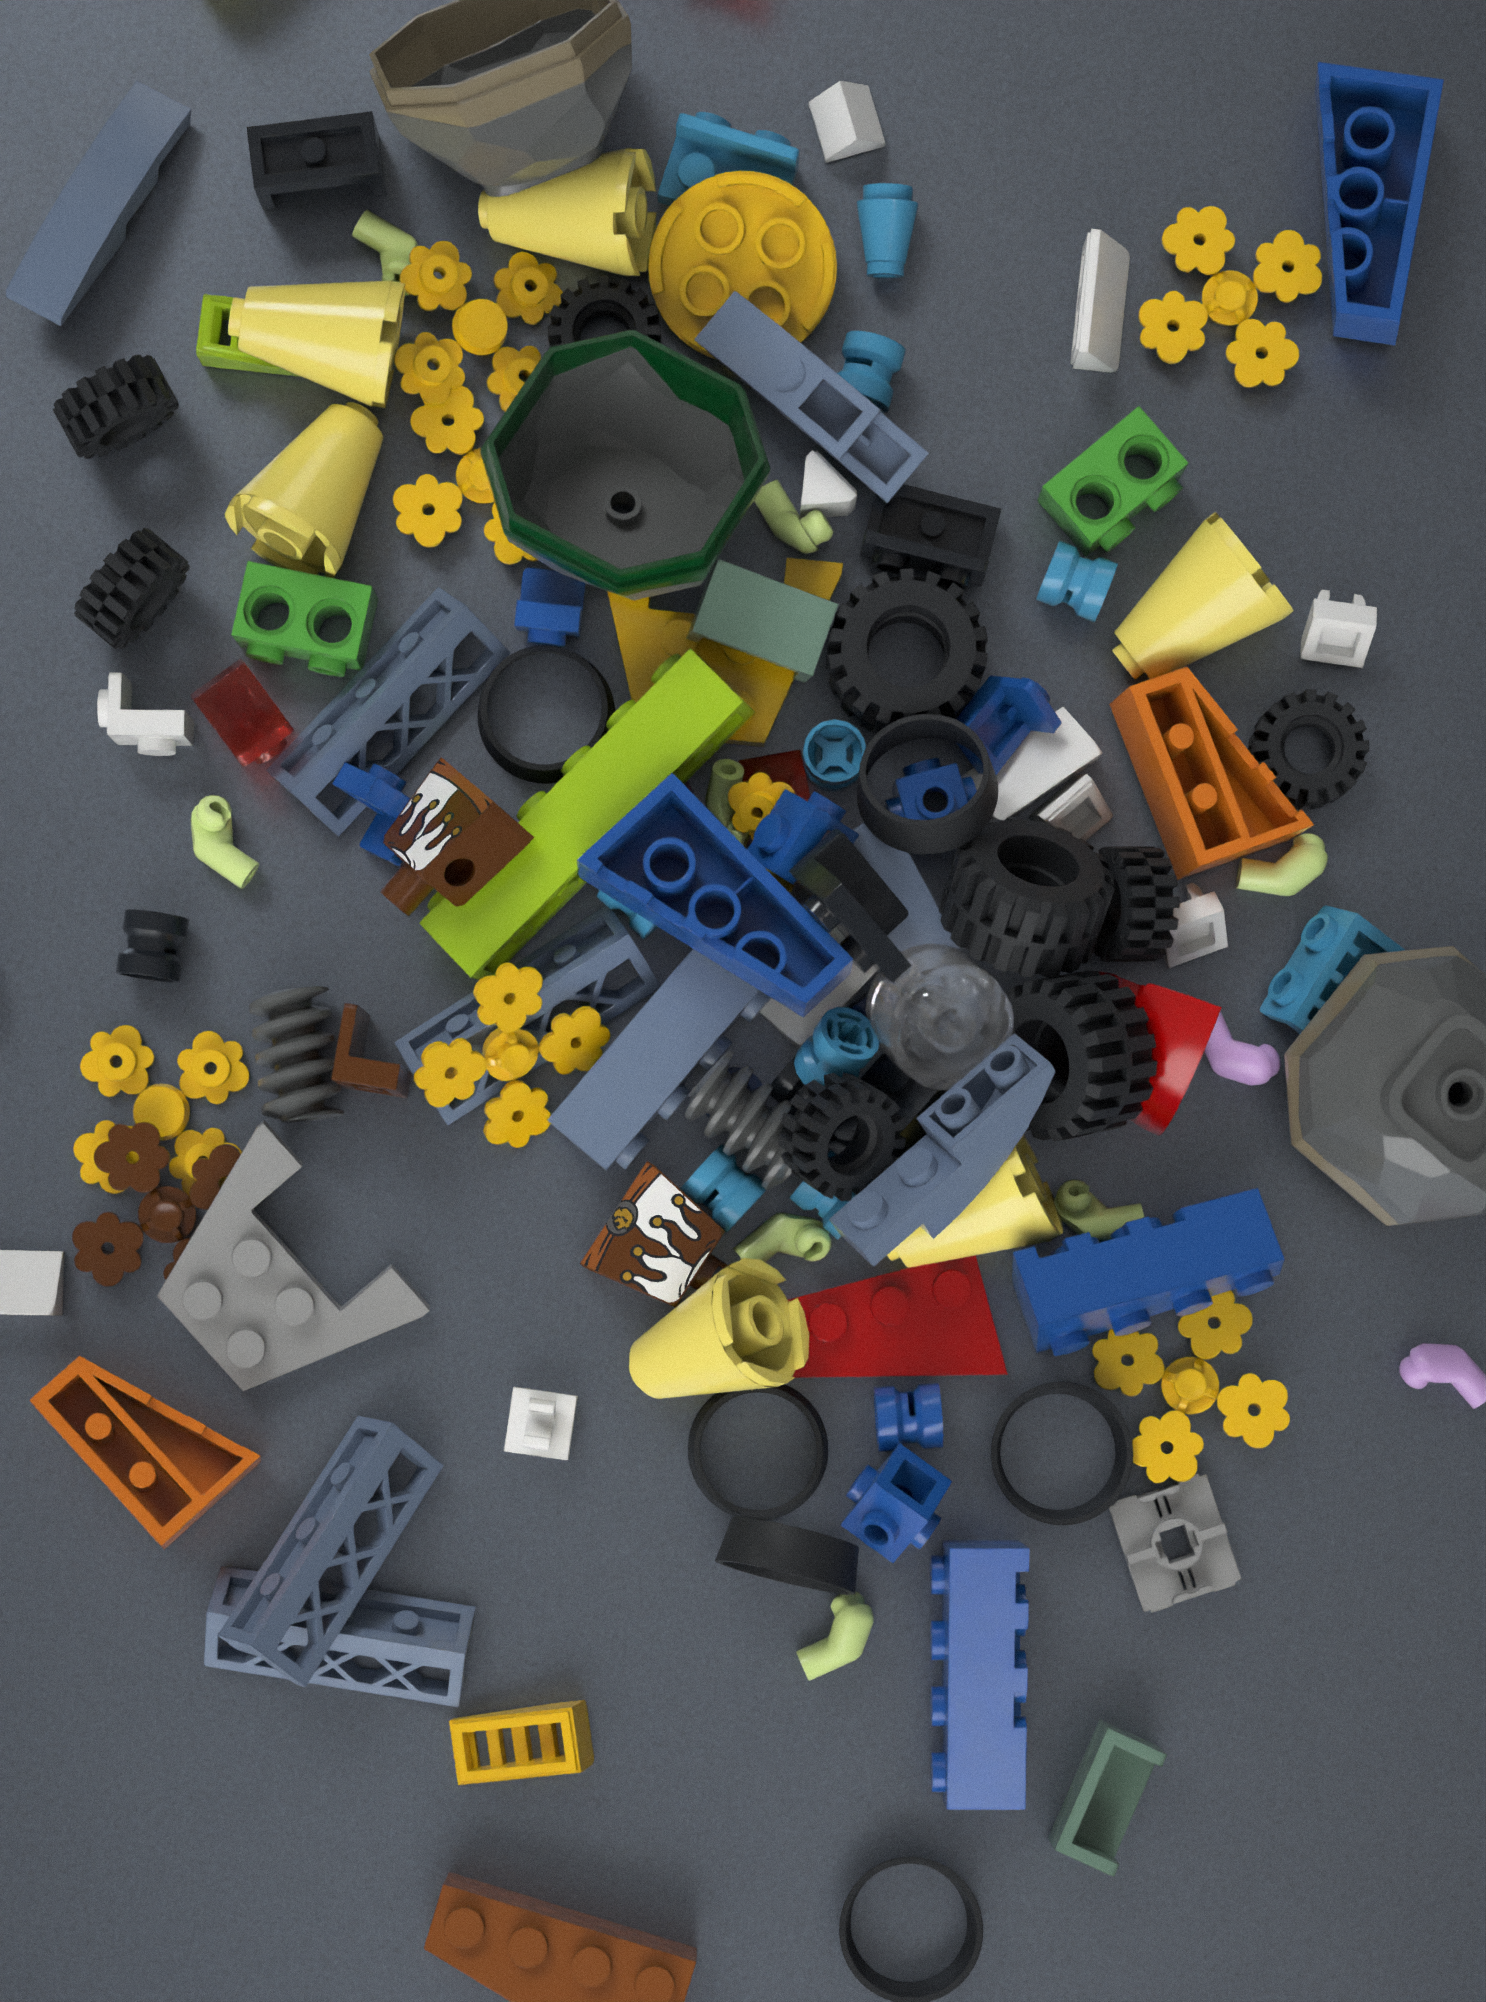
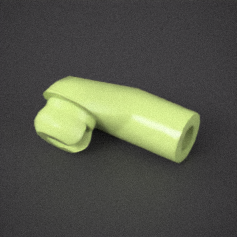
M369 210L364 211L352 233L353 238L379 252L383 274L381 276L382 281L393 280L394 282H399L402 270L410 264V252L414 247L418 246L416 239Z
M778 480L764 485L754 500L773 534L780 541L802 553L809 554L818 551L817 545L827 542L833 535V529L821 511L812 510L801 518Z
M721 759L713 765L705 797V807L746 848L750 833H742L734 828L732 817L735 811L728 802V792L733 785L742 782L744 769L740 763L734 760Z
M218 795L206 796L200 800L191 814L194 854L201 862L243 889L255 875L259 863L233 844L232 809L229 802Z
M1310 833L1298 835L1293 839L1294 845L1275 863L1241 857L1236 876V889L1279 896L1297 894L1319 877L1327 865L1328 855L1325 852L1323 840L1317 835Z
M1072 1179L1064 1182L1059 1187L1054 1199L1062 1222L1078 1235L1089 1232L1091 1237H1096L1099 1241L1111 1240V1234L1121 1228L1126 1222L1144 1218L1141 1203L1107 1208L1089 1192V1186L1081 1180Z
M780 1212L771 1216L733 1249L741 1259H760L766 1262L779 1252L803 1257L805 1260L813 1262L823 1259L829 1253L831 1238L829 1232L823 1228V1223L813 1217Z
M855 1591V1595H837L831 1603V1609L835 1618L829 1636L796 1651L809 1681L853 1662L862 1655L874 1619L872 1608L865 1604L864 1597L859 1592Z

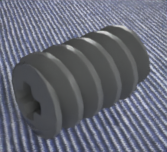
M313 986L280 990L269 993L249 1004V1012L252 1015L269 1019V1021L252 1030L254 1040L272 1044L271 1047L255 1055L257 1065L275 1069V1072L258 1081L261 1091L278 1094L277 1098L265 1103L261 1107L264 1116L279 1119L282 1123L322 1120L344 1115V1110L325 1106L324 1102L325 1099L341 1092L339 1084L322 1081L321 1074L333 1069L335 1059L318 1054V1049L335 1041V1034L315 1030V1024L331 1016L332 1010L312 1005V998L328 991V987Z
M729 1049L688 1094L691 1100L684 1116L691 1122L708 1113L710 1118L704 1130V1135L710 1139L727 1130L729 1136L723 1152L730 1156L746 1147L749 1151L742 1169L750 1173L766 1165L768 1169L761 1186L765 1190H769L783 1183L792 1173V1169L784 1164L781 1157L787 1151L778 1144L779 1134L790 1133V1130L780 1123L783 1114H789L792 1104L788 1100H784L768 1108L766 1104L773 1087L769 1083H765L749 1091L747 1086L754 1070L747 1065L732 1074L729 1073L728 1068L734 1052Z

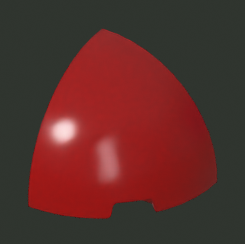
M1098 971L1100 975L1110 974L1119 980V988L1129 987L1136 995L1135 1006L1137 1008L1144 1007L1149 1018L1146 1027L1148 1033H1154L1156 1048H1152V1059L1157 1061V1072L1155 1076L1149 1078L1153 1091L1149 1100L1141 1102L1143 1111L1130 1121L1144 1130L1160 1136L1174 1117L1190 1085L1222 1007L1152 983H1148L1146 986L1139 985L1115 974Z

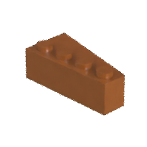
M451 1872L448 1873L443 1883L424 1945L426 1951L510 2002H685L697 1959L696 1947Z

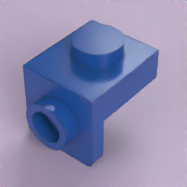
M524 569L520 600H517L515 628L517 631L528 632L527 642L534 644L565 646L566 636L580 637L586 583L558 573L555 570Z
M993 675L988 677L972 700L955 719L971 728L982 740L996 775L1030 731L1055 733L1062 724V721L1049 704L1050 697L1048 693L1037 682L1024 677L1019 679ZM957 743L978 774H983L982 761L968 748Z
M345 762L332 784L377 813L360 841V847L396 866L400 865L403 861L383 841L384 835L411 799L402 793L407 782L377 764H373L369 772H366Z
M785 789L770 814L764 817L758 824L754 833V839L747 850L767 870L794 885L796 879L790 874L789 870L822 840L826 832L830 833L834 829H839L848 837L853 845L859 834L841 823L847 811L826 797L814 791L809 800L806 801Z

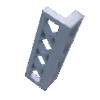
M438 587L266 771L339 837L367 807L349 795L331 813L316 798L334 777H337L344 763L346 762L366 772H369L373 764H377L397 775L510 652L465 604ZM471 632L486 649L469 668L452 669L454 649ZM437 683L436 703L426 714L409 715L410 696L422 684ZM394 730L393 749L382 760L366 761L367 742L377 731Z
M606 905L514 964L518 969L533 967L538 970L543 978L542 988L537 993L542 999L541 1009L533 1015H526V1021L521 1027L536 1038L538 1045L543 1036L552 1031L551 1024L548 1023L552 1009L566 999L581 1001L580 1007H593L601 1017L600 1024L604 1025L661 986L628 931L615 913ZM629 959L639 976L618 990L601 989L606 973ZM474 991L394 1042L413 1076L417 1069L424 1066L421 1061L423 1050L429 1044L436 1041H442L450 1045L453 1040L464 1038L471 1044L472 1051L482 1054V1047L486 1038L498 1027L495 1023L485 1025L479 1020L477 1011L480 1004L474 998ZM540 1052L538 1053L535 1065L528 1073L547 1062ZM486 1069L485 1074L479 1080L473 1082L475 1090L469 1098L459 1100L455 1097L448 1105L435 1108L446 1124L450 1125L501 1092L504 1085L510 1081L498 1080L491 1076Z
M357 1416L218 1636L237 1650L259 1656L294 1684L306 1687L444 1465L392 1422ZM402 1453L418 1468L404 1490L390 1493L388 1470L398 1454ZM376 1509L378 1532L369 1545L356 1548L354 1524L362 1512ZM341 1564L343 1578L341 1591L335 1600L320 1603L318 1581L328 1567ZM306 1620L308 1643L297 1661L294 1662L279 1651L277 1647L291 1624Z
M221 1566L206 1613L204 1666L289 1680L259 1656L237 1650L231 1646L221 1645L222 1638L218 1636L219 1632L258 1573V1571ZM318 1581L320 1603L335 1600L343 1585ZM366 1589L308 1683L459 1707L463 1691L466 1656L473 1630L476 1607ZM306 1620L291 1624L277 1647L279 1651L294 1662L297 1661L298 1657H295L287 1648L294 1644L307 1645ZM357 1655L374 1657L383 1667L377 1670L360 1668L351 1658ZM423 1665L450 1670L449 1682L423 1678L415 1669Z

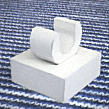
M1321 590L1318 598L1313 600L1302 635L1300 659L1363 668L1377 626V607L1366 606L1363 596L1354 594L1352 603L1330 601V591Z
M1190 883L1186 885L1188 901L1180 903V908H1174L1173 916L1179 919L1177 930H1170L1174 938L1171 948H1165L1166 955L1163 958L1168 968L1228 947L1224 909L1215 891L1203 895L1201 889L1196 884Z
M513 1387L504 1451L569 1460L578 1396Z

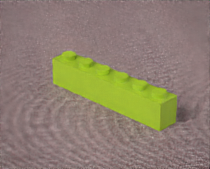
M691 648L682 657L679 654H674L665 660L651 678L654 685L637 702L633 699L629 700L611 715L606 724L609 731L592 748L589 745L581 747L565 762L561 769L564 776L548 793L540 791L534 794L522 805L516 815L519 820L518 823L533 835L534 838L517 856L465 905L456 907L439 892L430 899L427 905L430 912L419 924L471 978L480 980L485 976H495L497 968L503 963H508L587 883L579 878L577 859L671 773L685 784L755 713Z

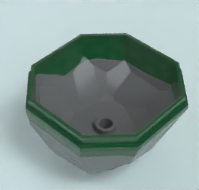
M635 330L550 347L542 356L480 449L503 532L508 541L558 573L631 600L700 586L743 520L771 471L746 391L742 389V386ZM618 504H626L633 510L627 514H620L612 508Z

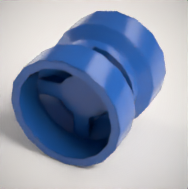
M939 1383L919 1384L914 1391L900 1392L894 1386L874 1387V1413L878 1452L893 1451L899 1443L902 1445L917 1443L923 1449L943 1448V1416Z

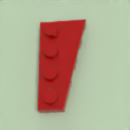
M976 1255L905 1268L796 1297L805 1313L809 1331V1354L805 1366L795 1370L792 1377L1008 1375Z

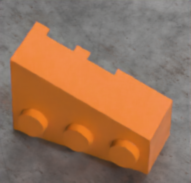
M1188 667L1129 686L1109 704L1164 847L1173 865L1177 880L1289 841L1314 826L1302 809L1297 811L1273 780L1276 776L1264 762L1259 764L1235 734L1238 730Z
M78 1356L29 1400L164 1550L261 1463V1456L220 1435L201 1422L182 1414L155 1399L152 1395L81 1356Z

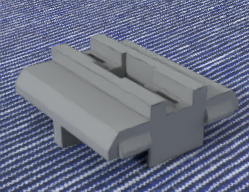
M1195 1474L1193 1478L1186 1482L1172 1483L1147 1493L1135 1494L1116 1500L1109 1507L1143 1612L1150 1610L1153 1613L1171 1607L1173 1604L1234 1586L1236 1581L1242 1580L1226 1534L1228 1533L1226 1525L1222 1522L1206 1474ZM1163 1496H1165L1170 1513H1168ZM1154 1500H1156V1503H1157V1506H1158V1509H1159V1512H1160V1515H1161L1160 1517H1159V1514H1158V1511H1157V1508H1156V1505H1155ZM1181 1526L1190 1553L1168 1561L1159 1533ZM1187 1569H1189V1571H1190V1574H1191V1577H1192L1194 1586L1192 1585V1582H1191V1579H1190V1576H1189V1573H1188V1570H1187ZM1178 1572H1180V1574H1181V1577H1182V1580H1183L1185 1589L1183 1588V1585H1182V1582H1181V1579H1180V1576H1179V1573H1178Z

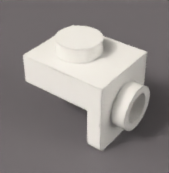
M123 673L108 674V690H99L97 717L99 727L107 728V735L117 745H138L137 752L139 754L151 756L175 755L176 746L194 745V720L185 710H131V682Z

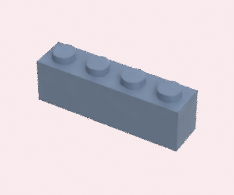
M692 949L547 1120L607 1172L616 1163L626 1170L650 1142L642 1134L647 1126L658 1114L665 1120L671 1118L691 1092V1090L683 1085L699 1065L709 1071L733 1044L725 1036L740 1017L751 1023L770 1001L771 997Z

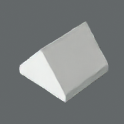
M839 81L809 101V109L825 163L885 147L886 143L868 85Z
M812 450L806 456L800 517L803 518L812 510L821 511L825 517L848 516L855 510L857 490L818 451L814 452Z
M1087 774L1075 775L1029 815L1032 820L1046 822L1047 825L1056 828L1061 827L1072 832V835L1085 841L1114 817L1093 779Z

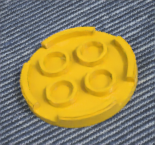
M731 171L716 174L695 184L673 201L655 230L650 247L648 272L653 298L669 328L689 347L705 356L716 359L694 339L734 291L752 303L800 343L803 342L820 323L831 302L837 276V259L834 241L824 218L815 205L799 189L780 178L765 173Z

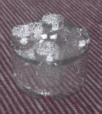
M921 944L900 951L911 966L893 983L878 971L867 995L865 1014L866 1018L870 1020L874 1033L879 1040V1049L898 1068L922 1086L935 1090H949L1012 1036L1014 1013L1007 994L1004 993L997 980L965 953L944 944Z

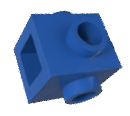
M932 758L910 764L902 769L904 777L894 781L891 791L893 798L885 800V807L888 811L908 819H937L962 808L971 800L977 790L971 776L961 779L957 763L941 767L939 758ZM938 791L945 796L947 806L941 812H930L923 804V796Z
M899 1443L878 1470L867 1464L855 1479L845 1495L854 1504L841 1523V1526L863 1541L867 1546L894 1563L910 1543L916 1548L921 1549L942 1519L934 1511L952 1481Z

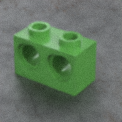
M1138 406L1044 484L1037 501L1085 557L1100 545L1106 552H1109L1136 528L1130 521L1146 506H1149L1154 513L1159 511L1183 489L1178 480L1185 471L1188 462ZM1135 454L1146 456L1153 462L1156 475L1149 479L1135 478L1126 470L1124 459ZM1085 494L1097 495L1106 502L1108 515L1096 520L1086 518L1079 512L1076 499Z
M247 561L231 635L240 647L247 648L245 656L270 664H283L284 656L308 660L307 668L311 671L329 676L344 677L346 668L360 671L364 667L378 597L373 586ZM281 603L289 607L288 619L282 627L276 630H264L258 627V616L267 605ZM340 615L351 620L350 633L342 641L328 643L319 638L320 627L329 617Z

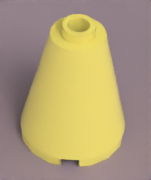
M624 148L602 153L599 158L586 166L508 196L491 197L483 190L478 203L480 225L483 229H488L492 240L498 243L626 277L640 276L639 272H646L648 269L650 247L656 230V212H647L645 191L656 192L651 159L645 149Z
M389 280L251 286L247 289L245 299L233 298L229 316L228 335L239 337L238 349L244 353L371 407L386 408L394 370H392L396 349H398L406 292V289H404L405 283Z
M347 402L345 405L331 404L232 498L224 514L232 531L238 535L242 527H244L256 538L251 549L276 567L315 575L322 572L325 573V577L334 578L342 567L383 442V435L377 427L379 422L376 416L367 408L354 402Z
M1214 512L1201 523L1114 631L1121 643L1112 651L1135 680L1144 672L1152 679L1181 669L1279 622L1294 610L1276 585L1270 583L1269 578L1261 569L1262 567L1225 521Z
M1023 1134L1007 1160L985 1188L940 1234L933 1239L925 1230L919 1227L887 1255L889 1259L894 1261L901 1258L903 1263L908 1268L1050 1242L1052 1239L1061 1236L1063 1225L1054 1202L1053 1194L1048 1182L1042 1183L1034 1165L1038 1160L1025 1135Z
M743 1258L725 1266L632 1344L629 1353L630 1375L634 1383L644 1393L656 1399L779 1387L793 1380L795 1377L792 1376L795 1370L804 1367L808 1359L809 1331L804 1310L798 1298L788 1302L785 1294L778 1286L779 1283L786 1281V1279L777 1269L760 1259Z

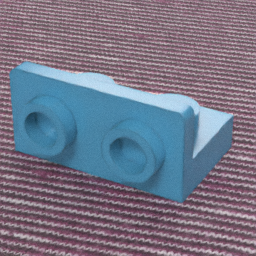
M697 112L694 117L680 113L676 123V138L657 194L658 202L670 206L673 201L695 184L716 174L731 171L765 173L793 185L798 172L800 150L790 146L791 142L787 138L775 132L757 130L753 135L731 128L729 121L716 114Z
M1325 905L1305 925L1301 934V942L1285 968L1280 970L1272 979L1268 988V995L1260 1007V1012L1269 1019L1287 1024L1301 1034L1364 954L1403 951L1405 949L1358 913Z

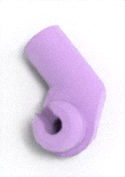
M1220 1011L1204 1050L1211 1068L1220 1077L1249 1086L1265 1084L1278 1073L1281 1067L1278 1052L1268 1044H1262L1258 1047L1234 1040Z
M1422 1343L1412 1348L1410 1356L1405 1357L1400 1362V1375L1405 1383L1412 1388L1422 1389L1428 1382L1451 1383L1473 1409L1486 1402V1374L1457 1345Z

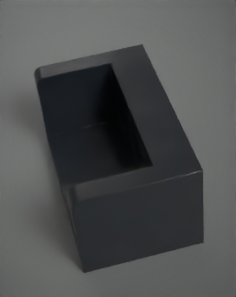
M372 111L246 127L254 190L263 210L276 209L274 194L370 182L374 196L387 195L380 136Z

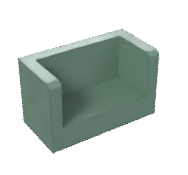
M718 559L710 570L686 639L699 643L704 637L795 672L793 679L805 683L814 674L838 604Z
M1099 1719L1047 1838L1054 1850L1114 1877L1120 1865L1114 1857L1155 1764L1162 1767L1167 1754L1159 1746Z

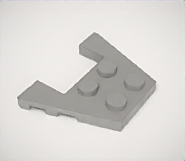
M265 1120L256 1127L157 1295L242 1391L414 1321L430 1311V1305L393 1264L389 1265L347 1303L340 1306L253 1208L303 1165L301 1160Z

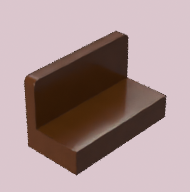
M345 1003L331 1080L346 1089L408 1099L412 1073L401 1064L363 1058L370 1015L359 1005Z

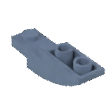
M736 291L731 294L694 339L708 353L789 422L795 424L886 503L891 500L929 454L882 414L881 410Z
M1014 1033L917 1117V1120L927 1134L829 1219L838 1233L873 1267L919 1227L934 1239L963 1212L1007 1160L1043 1101L1055 1073L1052 1064Z

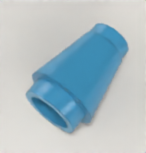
M894 183L864 185L863 200L857 201L856 204L865 263L867 264L866 276L873 278L904 277V265L906 264L919 205L918 202L913 201V187Z

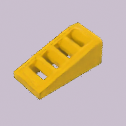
M585 1700L551 1703L449 1720L458 1785L581 1773L594 1763V1752ZM559 1722L561 1723L565 1754L561 1755L556 1723ZM531 1725H538L542 1753L540 1758H533L529 1728ZM503 1728H511L515 1761L507 1762ZM486 1730L490 1765L480 1766L476 1731Z

